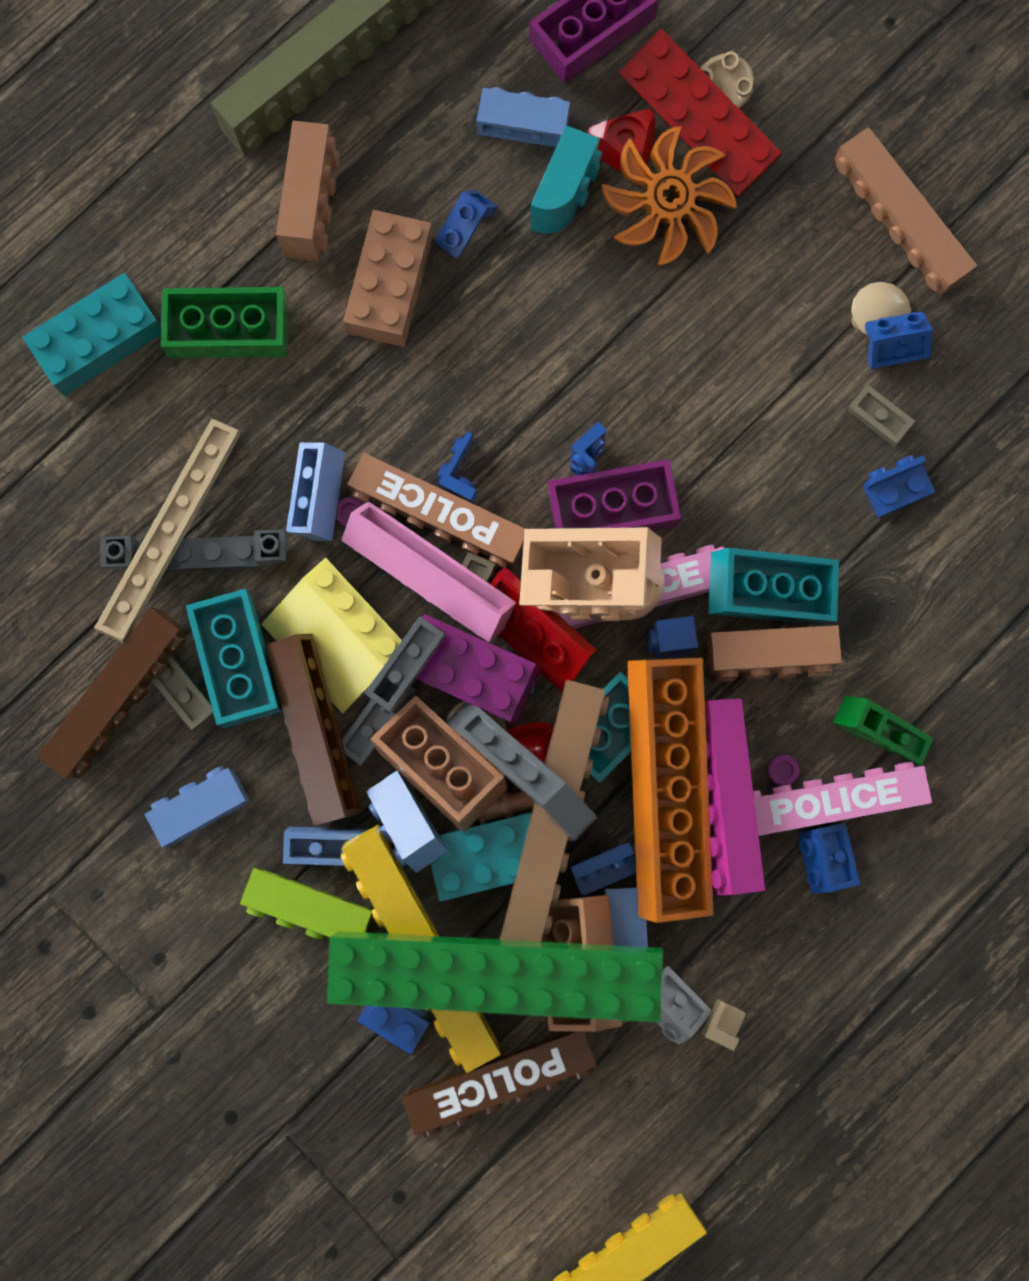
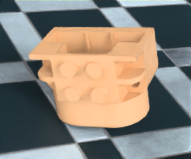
M649 528L525 529L519 605L536 606L545 611H557L562 615L571 616L572 620L589 621L590 619L620 621L641 618L655 608L663 594L665 579L660 565L662 539Z

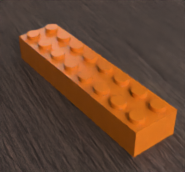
M703 658L627 661L638 917L659 923L713 916Z

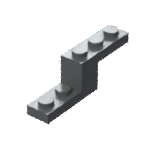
M421 616L418 617L364 693L371 700L342 739L345 754L361 766L367 763L376 750L370 738L414 697L418 690L411 685L447 636Z

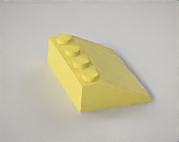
M327 558L323 559L305 575L261 624L276 641L295 634H313L330 700L342 714L365 695L364 693L402 641Z

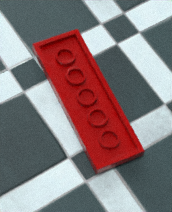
M662 28L619 71L620 76L670 128L681 126L679 137L691 149L707 146L715 148L725 155V157L708 167L721 181L728 185L738 198L782 156V152Z

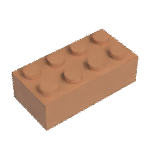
M292 122L276 230L277 240L286 259L320 262L321 252H326L328 238L327 234H324L325 224H330L332 210L328 203L329 196H334L336 182L335 178H332L333 168L338 169L339 150H336V137H332L328 124Z
M377 210L372 211L343 320L347 334L405 347L433 240L430 222Z
M838 625L714 632L705 640L707 678L715 677L716 682L734 681V678L745 675L748 681L763 680L765 676L770 674H777L778 679L795 678L801 672H808V677L826 676L829 672H833V668L842 663Z
M416 695L370 738L376 751L462 833L508 789L505 777Z
M609 895L558 899L557 904H550L548 916L553 917L549 935H543L541 942L614 945ZM547 1016L549 1031L597 1032L622 1026V1020Z

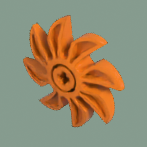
M681 126L668 129L655 142L650 157L657 170V174L652 173L643 162L631 138L625 144L621 154L623 176L627 182L642 187L644 193L627 191L606 184L601 185L605 201L617 213L628 216L640 209H644L648 214L639 223L615 235L613 238L619 243L627 246L644 245L654 238L659 223H663L666 226L664 243L657 266L672 262L684 250L688 236L681 219H685L694 230L707 254L714 247L718 232L716 219L712 212L702 207H697L695 200L710 202L732 209L737 208L733 192L723 181L711 177L701 181L699 184H695L691 180V177L698 171L725 157L721 151L707 146L696 147L686 153L679 170L673 168L674 150ZM667 191L673 193L671 197L675 196L671 203L665 200L667 196L663 197Z

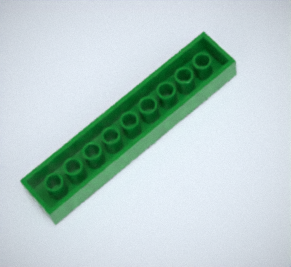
M338 931L330 936L327 1004L661 1023L663 948Z

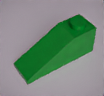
M845 695L833 721L835 725L854 736L919 766H922L933 741V737L865 698Z

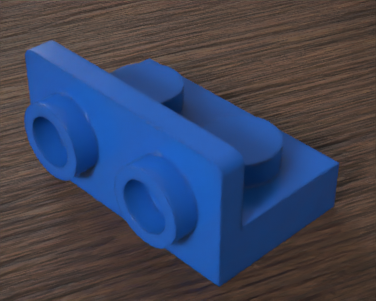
M913 312L865 323V330L869 336L867 362L871 369L930 357L933 329L924 312Z
M599 422L571 446L569 462L572 465H570V469L576 476L596 472L597 464L595 461L604 452L602 448L606 444L605 437L607 432Z
M913 455L907 456L896 462L897 467L887 471L886 467H882L869 474L870 479L863 485V488L878 518L935 493L923 467V464L926 462L924 455L914 459Z
M846 823L798 833L799 848L803 855L807 881L812 894L833 892L860 885Z
M629 842L570 867L582 895H587L636 873L634 852Z
M366 1006L357 1021L411 1055L430 1024L431 1019L426 1017L429 1012L425 1009Z

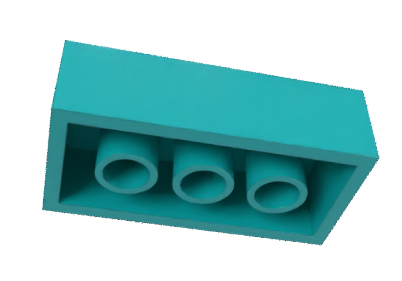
M124 272L22 338L53 386L63 396H66L161 335V326Z
M726 548L711 552L709 614L814 625L837 622L839 560L737 548Z
M242 589L186 605L217 726L227 728L283 712L280 698L275 690L276 684L273 672L268 664V654L252 594L247 589Z
M532 813L468 828L464 833L459 830L439 835L448 850L431 863L439 901L514 883Z

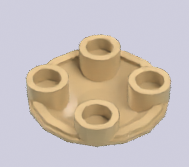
M727 52L712 57L700 68L738 108L748 101L753 91L754 76L751 67L736 53Z
M884 282L868 284L859 290L853 299L851 309L853 316L851 320L852 325L868 336L865 330L866 322L911 313L909 299L901 289L893 284Z

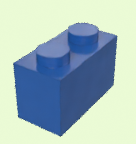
M693 616L655 621L647 635L649 653L654 652L655 660L690 656L698 648Z

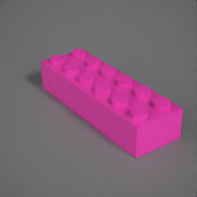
M742 698L705 701L713 895H734L765 891Z

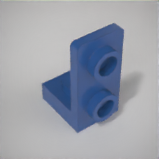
M476 190L462 191L435 243L453 257L460 258L481 220L486 217H492L498 205Z
M467 431L464 438L458 437L451 450L454 456L449 465L446 463L442 465L437 479L440 480L438 483L440 489L473 504L477 498V491L473 488L474 484L461 476H458L457 479L454 478L474 441L473 434Z

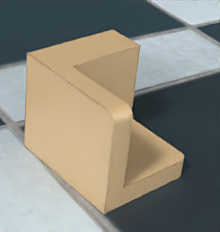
M716 999L712 1008L713 1012L708 1017L701 1034L734 1051L739 1041L736 1035L745 1017V1012Z

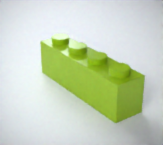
M253 868L240 902L241 905L248 907L246 912L260 918H264L265 914L277 918L276 924L290 929L298 925L306 928V935L319 940H323L324 935L330 937L338 931L367 933L373 917V909L261 868Z

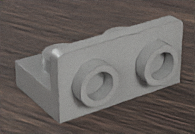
M666 966L662 969L661 1023H656L662 1028L663 1034L669 1040L681 1044L696 1033L713 1011L669 966Z

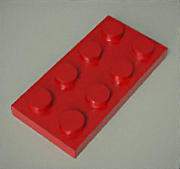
M505 567L497 573L491 585L517 603L504 630L498 635L524 659L541 667L540 673L563 693L566 680L575 682L597 649L555 611L541 610L536 606L519 605L521 581Z

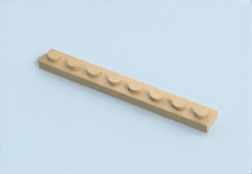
M214 419L210 420L94 627L96 631L122 643L132 632L240 437L239 430Z

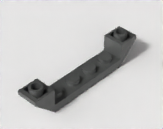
M255 530L254 536L183 539L165 572L262 568L287 561L286 530ZM132 536L100 537V567L126 571L143 540L137 541Z
M465 702L445 722L546 811L550 820L573 841L597 818L560 777L478 706Z

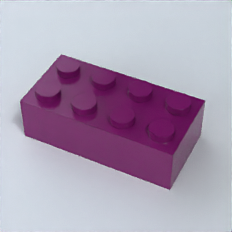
M560 0L529 22V41L565 84L653 21L657 16L659 0Z
M669 459L548 481L547 490L555 529L649 528L654 531L676 527L681 520Z
M424 614L423 619L447 636L416 679L516 724L541 667Z

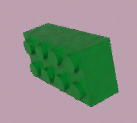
M283 287L162 288L161 348L168 358L288 357L289 299Z

